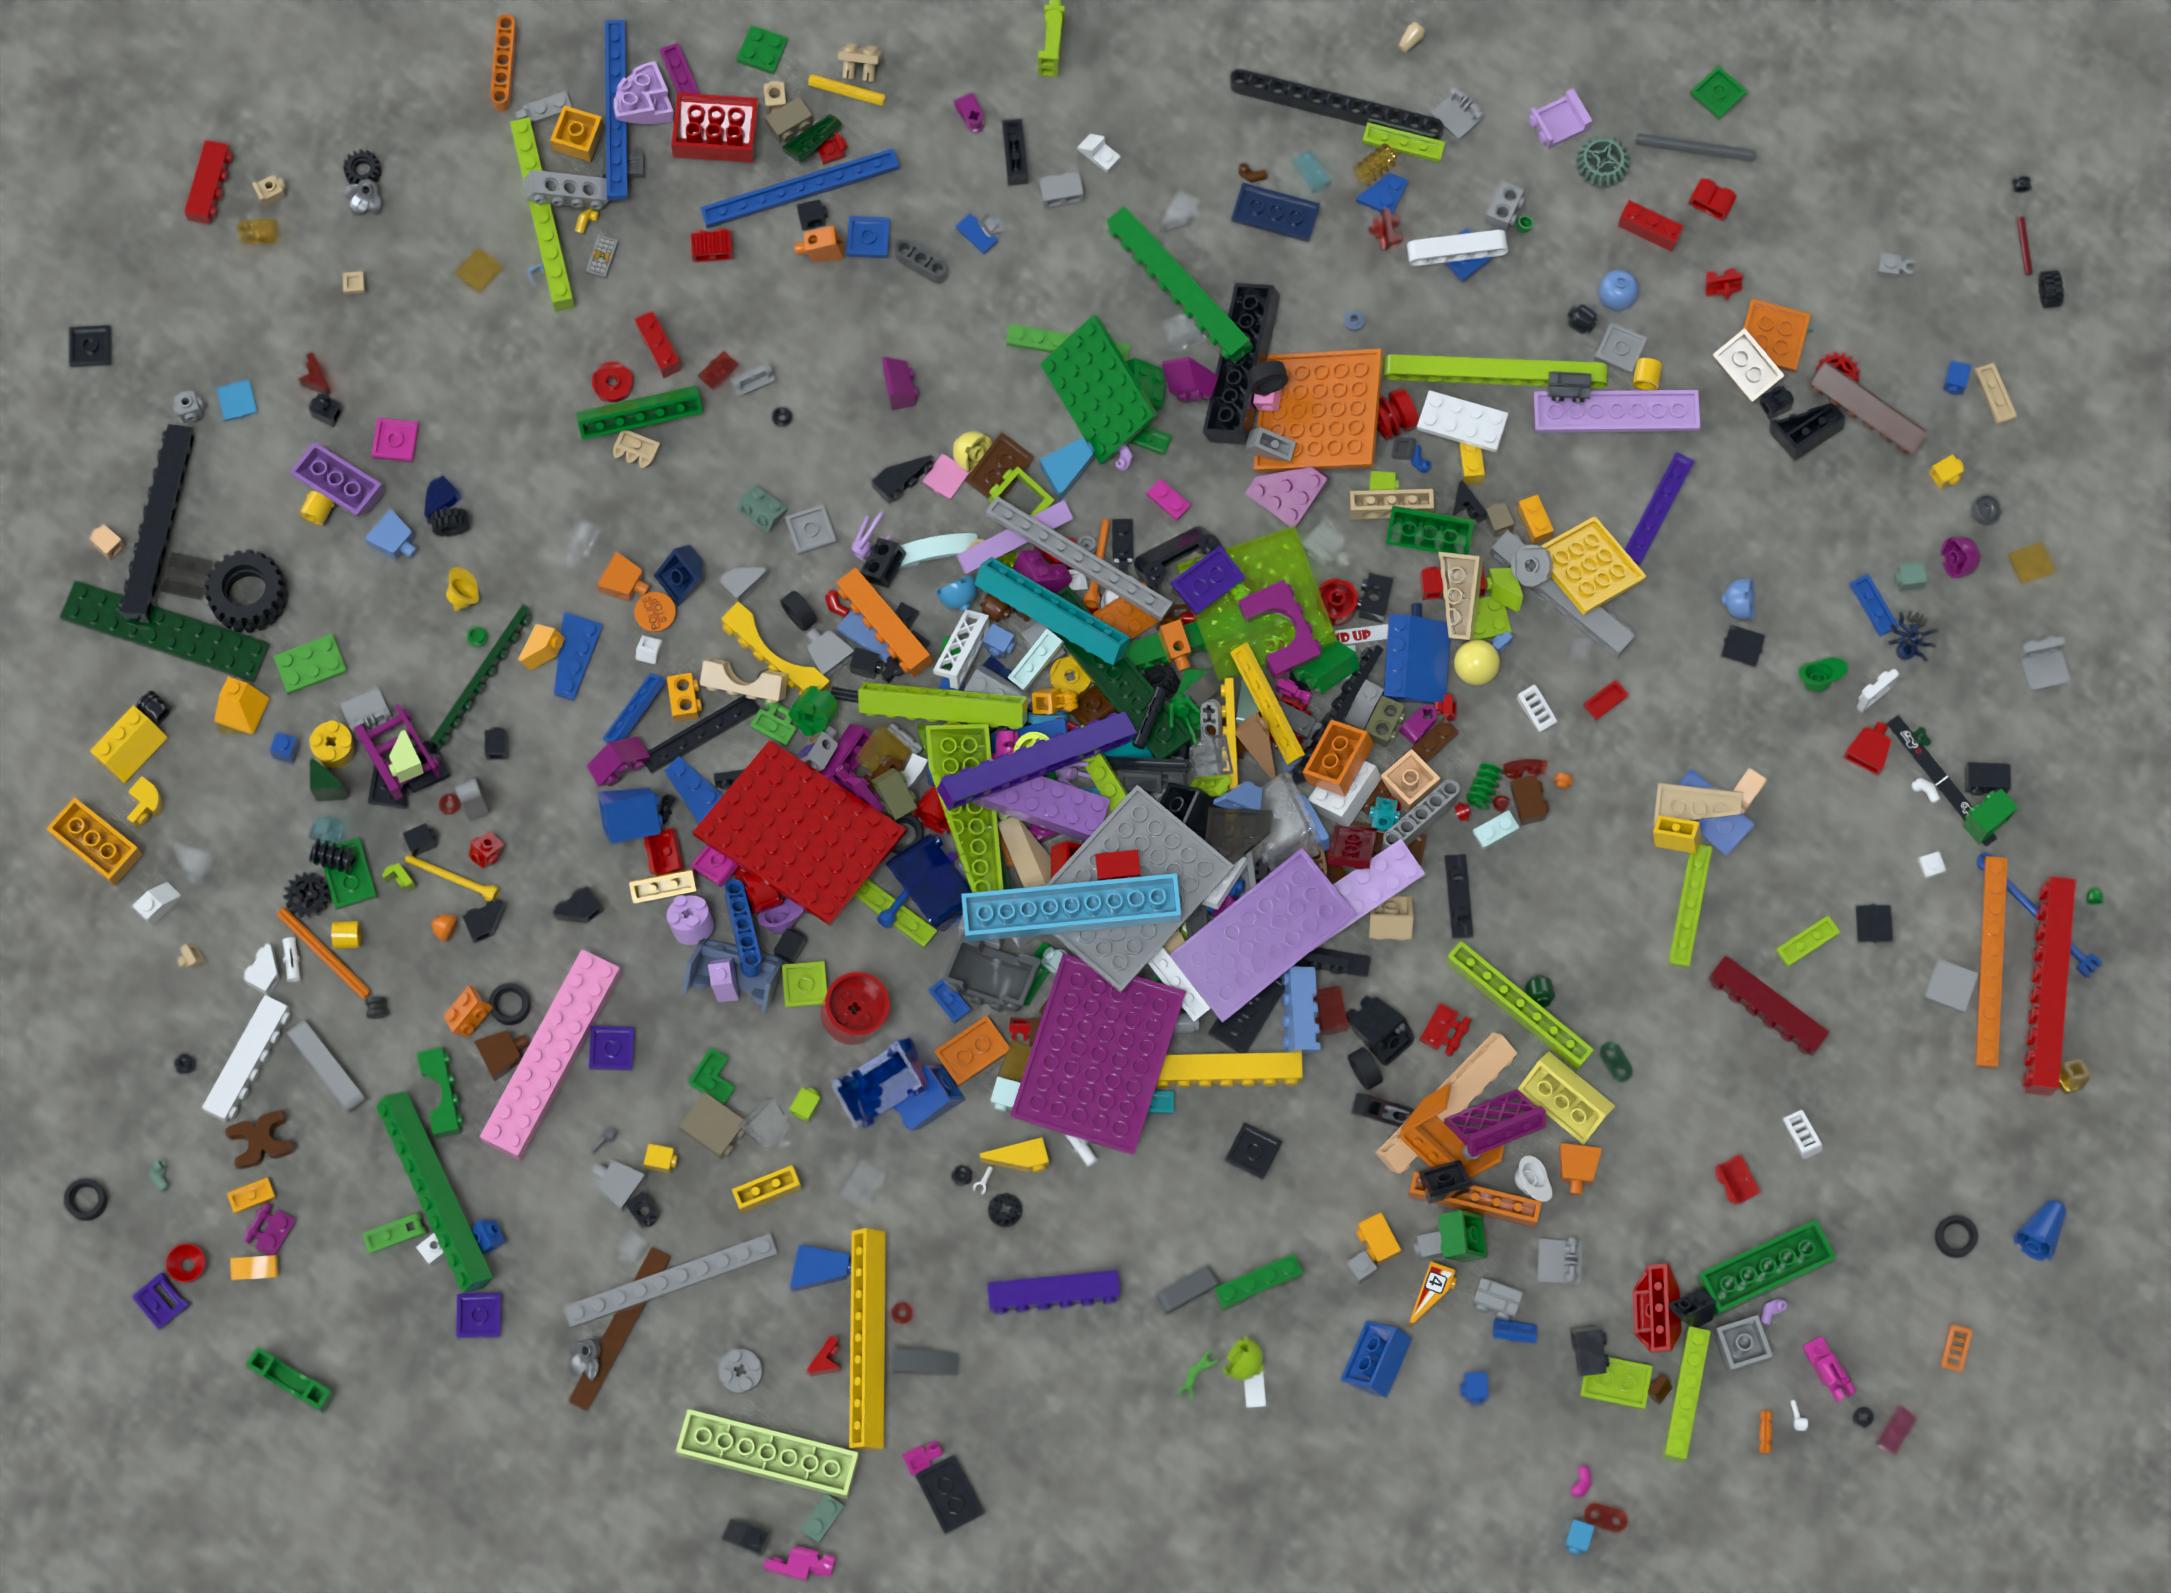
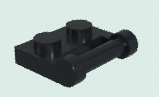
M374 765L368 803L371 805L406 809L407 801L405 800L408 787L406 784L402 785L403 788L400 791L403 797L395 801V799L391 798L390 790Z

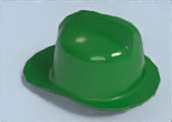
M1825 658L1802 665L1798 670V676L1804 682L1807 691L1823 692L1830 688L1833 681H1837L1847 674L1848 664L1840 658Z

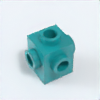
M1377 797L1375 806L1370 808L1369 818L1373 819L1371 827L1386 831L1394 823H1397L1400 816V811H1396L1398 800Z

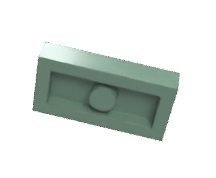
M826 1493L801 1531L817 1543H820L845 1506Z

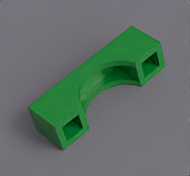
M442 1047L417 1052L420 1073L423 1078L437 1082L442 1089V1098L438 1107L429 1113L435 1139L461 1134L460 1127L464 1125L461 1113L457 1114L456 1106H459L457 1093L453 1094L452 1090L455 1080L453 1073L448 1071V1065H451L449 1053H445Z
M1293 1253L1215 1287L1214 1295L1222 1312H1225L1243 1304L1261 1292L1279 1286L1282 1287L1301 1279L1303 1272Z
M256 1347L245 1364L252 1372L321 1413L325 1412L335 1396L328 1388L300 1374L259 1347Z

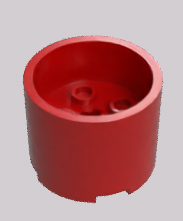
M849 972L841 975L830 985L821 1003L820 1019L822 1025L834 1040L847 1045L865 1043L877 1034L887 1018L890 1007L887 990L876 977L868 973ZM852 1006L855 1007V1010L857 1011L855 1015H853L852 1011L850 1010Z

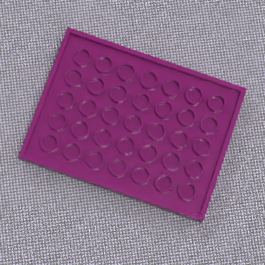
M1063 953L1010 1117L1134 1156L1186 991L1136 976L1127 988L1120 993L1080 958Z

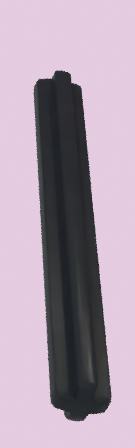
M1105 756L1112 769L1189 772L1192 768L1191 761L1188 759Z

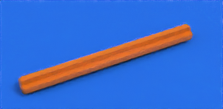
M285 907L278 911V918L362 999H366L371 994L370 989Z

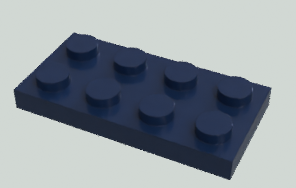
M1242 182L1231 221L1309 242L1320 209V203Z

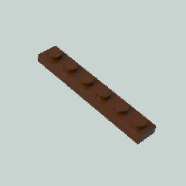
M1444 717L1408 751L1412 749L1427 764L1459 735V731ZM1382 779L1361 808L1367 816H1369L1371 806H1375L1377 797L1386 798L1391 796Z

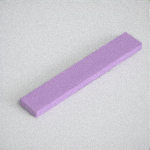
M1063 500L1035 514L1032 518L1050 529H1054L1072 520L1073 516ZM1006 529L956 555L964 573L967 574L980 567L990 557L996 559L1028 541Z

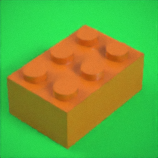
M1330 720L1302 772L1308 784L1346 797L1374 745L1369 733Z

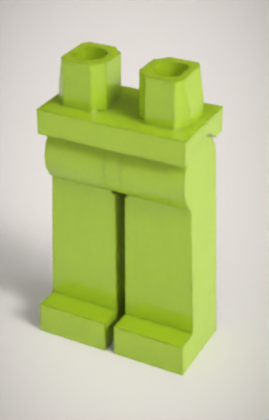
M1049 0V5L1045 4L1046 41L1045 50H1038V76L1058 77L1062 29L1065 26V6H1061L1062 0Z

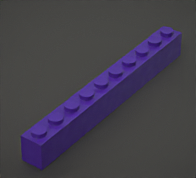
M1115 712L1101 721L1096 719L1082 728L1077 726L1066 734L1058 733L1050 740H1039L1028 748L1023 746L1017 749L1015 753L1009 755L1004 753L996 760L983 761L972 769L971 767L964 768L956 775L948 774L941 779L937 791L949 811L1132 742L1137 732L1126 712L1119 714Z

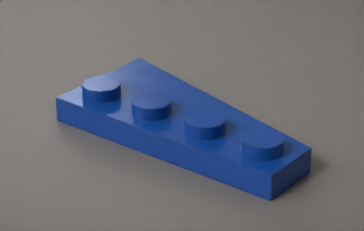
M679 756L664 770L666 776L698 824L723 796Z

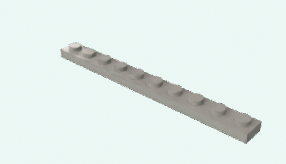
M996 497L986 510L985 516L1159 621H1162L1171 609L1173 602L1001 498Z
M769 1233L563 1306L569 1326L573 1328L776 1256L778 1253Z

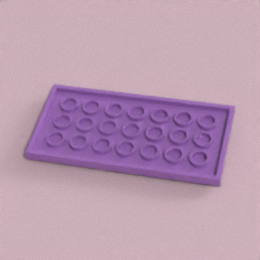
M1301 848L1169 955L1212 1007L1211 1009L1221 1022H1224L1353 918L1356 913L1305 850Z

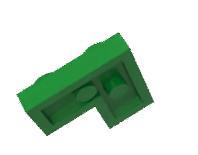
M710 1047L687 1084L702 1094L704 1092L725 1106L736 1089L735 1086L718 1077L728 1063L729 1058Z

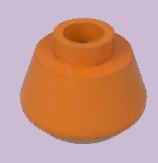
M441 914L439 917L436 916L431 924L433 934L441 942L449 941L456 930L458 920L455 915Z

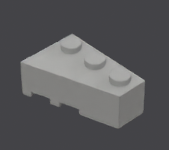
M981 664L964 690L1026 696L1027 709L1032 702V694L1022 690L1017 685Z

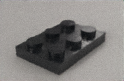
M955 1455L915 1475L945 1535L984 1515Z

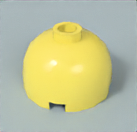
M969 431L962 434L953 445V457L956 464L963 470L972 472L992 445L991 438L977 431Z

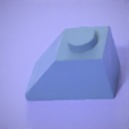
M1245 781L1216 798L1213 804L1249 817L1260 812L1263 788L1255 786L1253 782Z

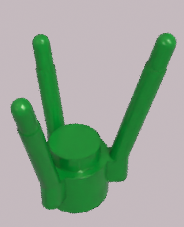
M1176 695L1171 699V703H1168L1169 727H1174V713L1183 717L1188 731L1192 735V740L1197 745L1198 741L1187 714L1189 713L1190 706L1198 714L1201 713V710L1191 701L1189 695Z

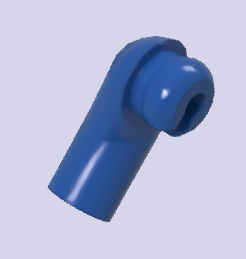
M1416 445L1411 464L1419 472L1426 473L1431 469L1432 464L1421 457V446Z

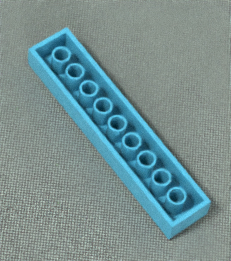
M1177 873L961 894L966 942L1181 922Z

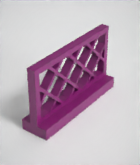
M1516 1089L1444 1118V1124L1467 1146L1468 1154L1474 1157L1546 1128V1110L1542 1106L1536 1107ZM1515 1098L1520 1101V1103L1508 1102ZM1495 1106L1502 1107L1501 1110H1493L1490 1108ZM1506 1108L1517 1109L1516 1113L1505 1110ZM1482 1114L1483 1118L1472 1117V1115ZM1487 1116H1497L1498 1120L1487 1119ZM1503 1117H1504V1118H1510V1119H1507V1120H1505V1121H1502V1118H1503ZM1457 1121L1465 1122L1464 1125H1458L1454 1123ZM1469 1123L1480 1124L1479 1127H1472L1468 1125Z

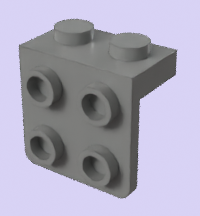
M2053 635L2039 642L2030 640L2025 642L2018 653L2031 691L2067 684L2070 681L2062 654V649L2066 644L2064 636L2056 637V635Z

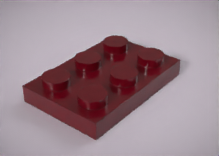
M1335 825L1327 857V865L1370 869L1377 830Z

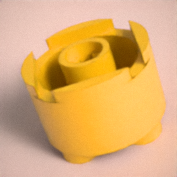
M329 720L315 728L309 738L310 748L316 760L326 768L338 769L345 767L354 758L355 741L348 728L339 722Z

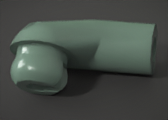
M157 1159L151 1165L149 1178L162 1193L170 1185L163 1178L166 1163L162 1159Z

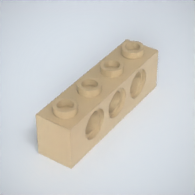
M1433 489L1350 491L1349 518L1350 520L1390 519L1392 505L1433 512Z

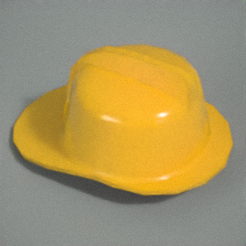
M453 567L449 571V586L446 591V598L453 604L455 611L466 609L471 604H476L479 601L476 579L468 570L461 567Z

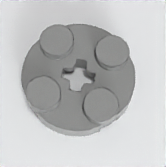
M1525 545L1520 548L1517 554H1514L1511 561V570L1514 577L1522 585L1539 586L1550 580L1553 561L1549 550L1539 545ZM1532 560H1534V563H1536V568H1534V571H1532L1531 568H1528V564H1530Z
M733 1349L721 1359L718 1367L719 1379L724 1387L730 1392L742 1394L756 1388L761 1381L763 1373L760 1360L753 1352L746 1349ZM744 1366L746 1374H741L740 1377H737V1372L734 1371L735 1368Z

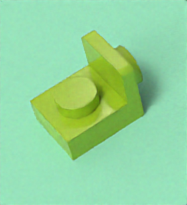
M399 862L385 868L382 877L386 883L395 878L401 889L406 887L411 892L416 888Z

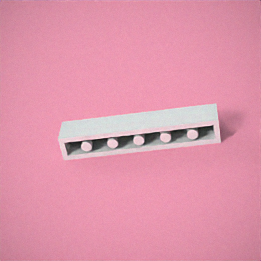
M264 995L202 1106V1109L207 1114L226 1123H229L231 1119L233 1120L239 1110L238 1105L241 1100L244 1101L249 1093L248 1087L252 1081L254 1082L260 1073L258 1069L262 1062L265 1063L269 1058V1050L272 1044H276L279 1040L282 1026L286 1025L290 1020L291 1010L287 1005Z

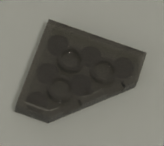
M1209 808L1205 842L1234 865L1271 833L1273 812L1272 810Z

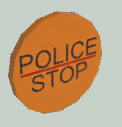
M647 593L635 605V620L646 631L661 632L669 628L674 622L676 615L675 605L671 598L664 593Z

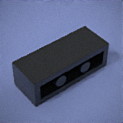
M1022 118L1002 120L1008 186L1028 184Z

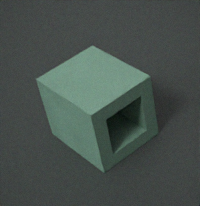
M1924 562L1899 565L1894 573L1895 585H1898L1899 591L1925 588L1928 581Z

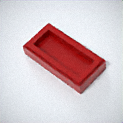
M1615 679L1586 701L1583 707L1595 721H1598L1627 699L1629 694Z

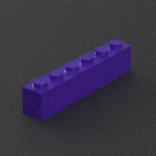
M1118 1270L987 1282L989 1309L995 1315L1007 1314L1009 1310L1025 1313L1029 1312L1030 1308L1046 1311L1050 1310L1051 1306H1060L1061 1309L1072 1308L1073 1304H1081L1083 1307L1093 1306L1094 1302H1103V1304L1109 1305L1115 1304L1116 1300H1120Z

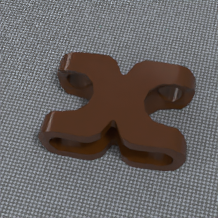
M277 1110L261 1115L258 1118L256 1127L249 1121H242L225 1129L226 1137L230 1140H248L246 1152L236 1156L234 1159L236 1169L244 1170L260 1165L264 1160L265 1153L272 1159H279L296 1151V1145L291 1140H273L275 1128L285 1124L287 1121L285 1111Z

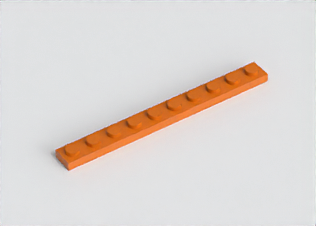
M1986 856L1984 865L1975 1053L1976 1067H1998L2008 858Z

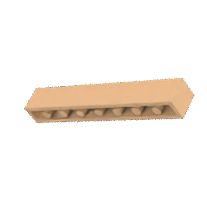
M1492 1032L1437 1089L1439 1090L1447 1084L1452 1086L1447 1110L1436 1115L1443 1123L1444 1118L1466 1110L1469 1103L1484 1091V1087L1489 1082L1494 1081L1504 1067L1512 1063L1517 1052L1503 1035ZM1403 1124L1375 1152L1390 1171L1398 1174L1405 1172L1410 1167V1163L1416 1157H1419L1400 1138Z

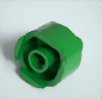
M816 686L804 689L788 713L789 717L805 736H811L822 731L825 732L838 716L837 709L839 705L835 697L825 689L823 691L818 690Z

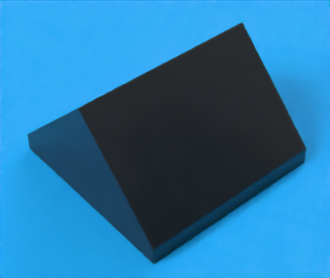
M1460 1160L1418 1172L1428 1204L1469 1193L1472 1188V1182Z

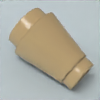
M1413 22L1411 25L1409 24L1398 47L1407 53L1424 38L1425 29L1416 22Z

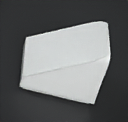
M642 635L636 648V660L655 664L663 640Z

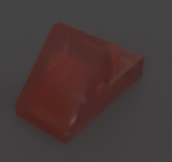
M314 352L306 354L308 362L305 365L309 374L298 378L301 386L326 395L332 394Z

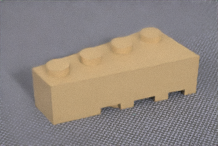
M1438 552L1441 563V578L1443 580L1449 638L1474 640L1484 558Z

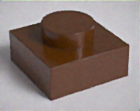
M1660 1375L1657 1380L1651 1383L1648 1393L1652 1400L1660 1405L1673 1387L1666 1377Z

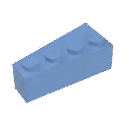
M1292 966L1282 974V984L1285 985V993L1282 995V1006H1285V1015L1282 1016V1027H1285L1282 1048L1285 1049V1053L1302 1052V1055H1311L1321 1050L1320 1043H1316V1037L1319 1034V1024L1314 1022V1018H1316L1318 1013V1004L1316 1001H1313V997H1316L1317 994L1315 967Z

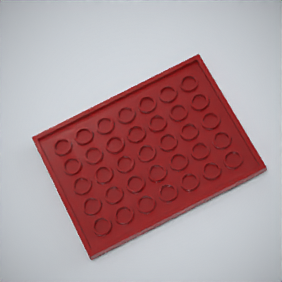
M771 740L765 744L693 831L694 837L829 926L834 923L906 834L904 827Z

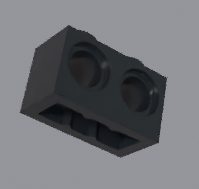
M878 537L860 573L869 583L889 588L907 553L899 543Z

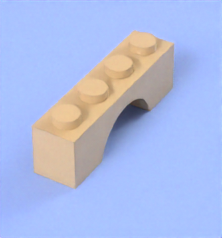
M708 658L703 660L700 685L707 686L706 689L710 691L722 689L726 690V693L730 695L741 693L746 694V698L758 699L760 697L765 698V701L768 703H778V701L786 697L789 674L767 670L762 672L755 682H745L734 674L729 661Z

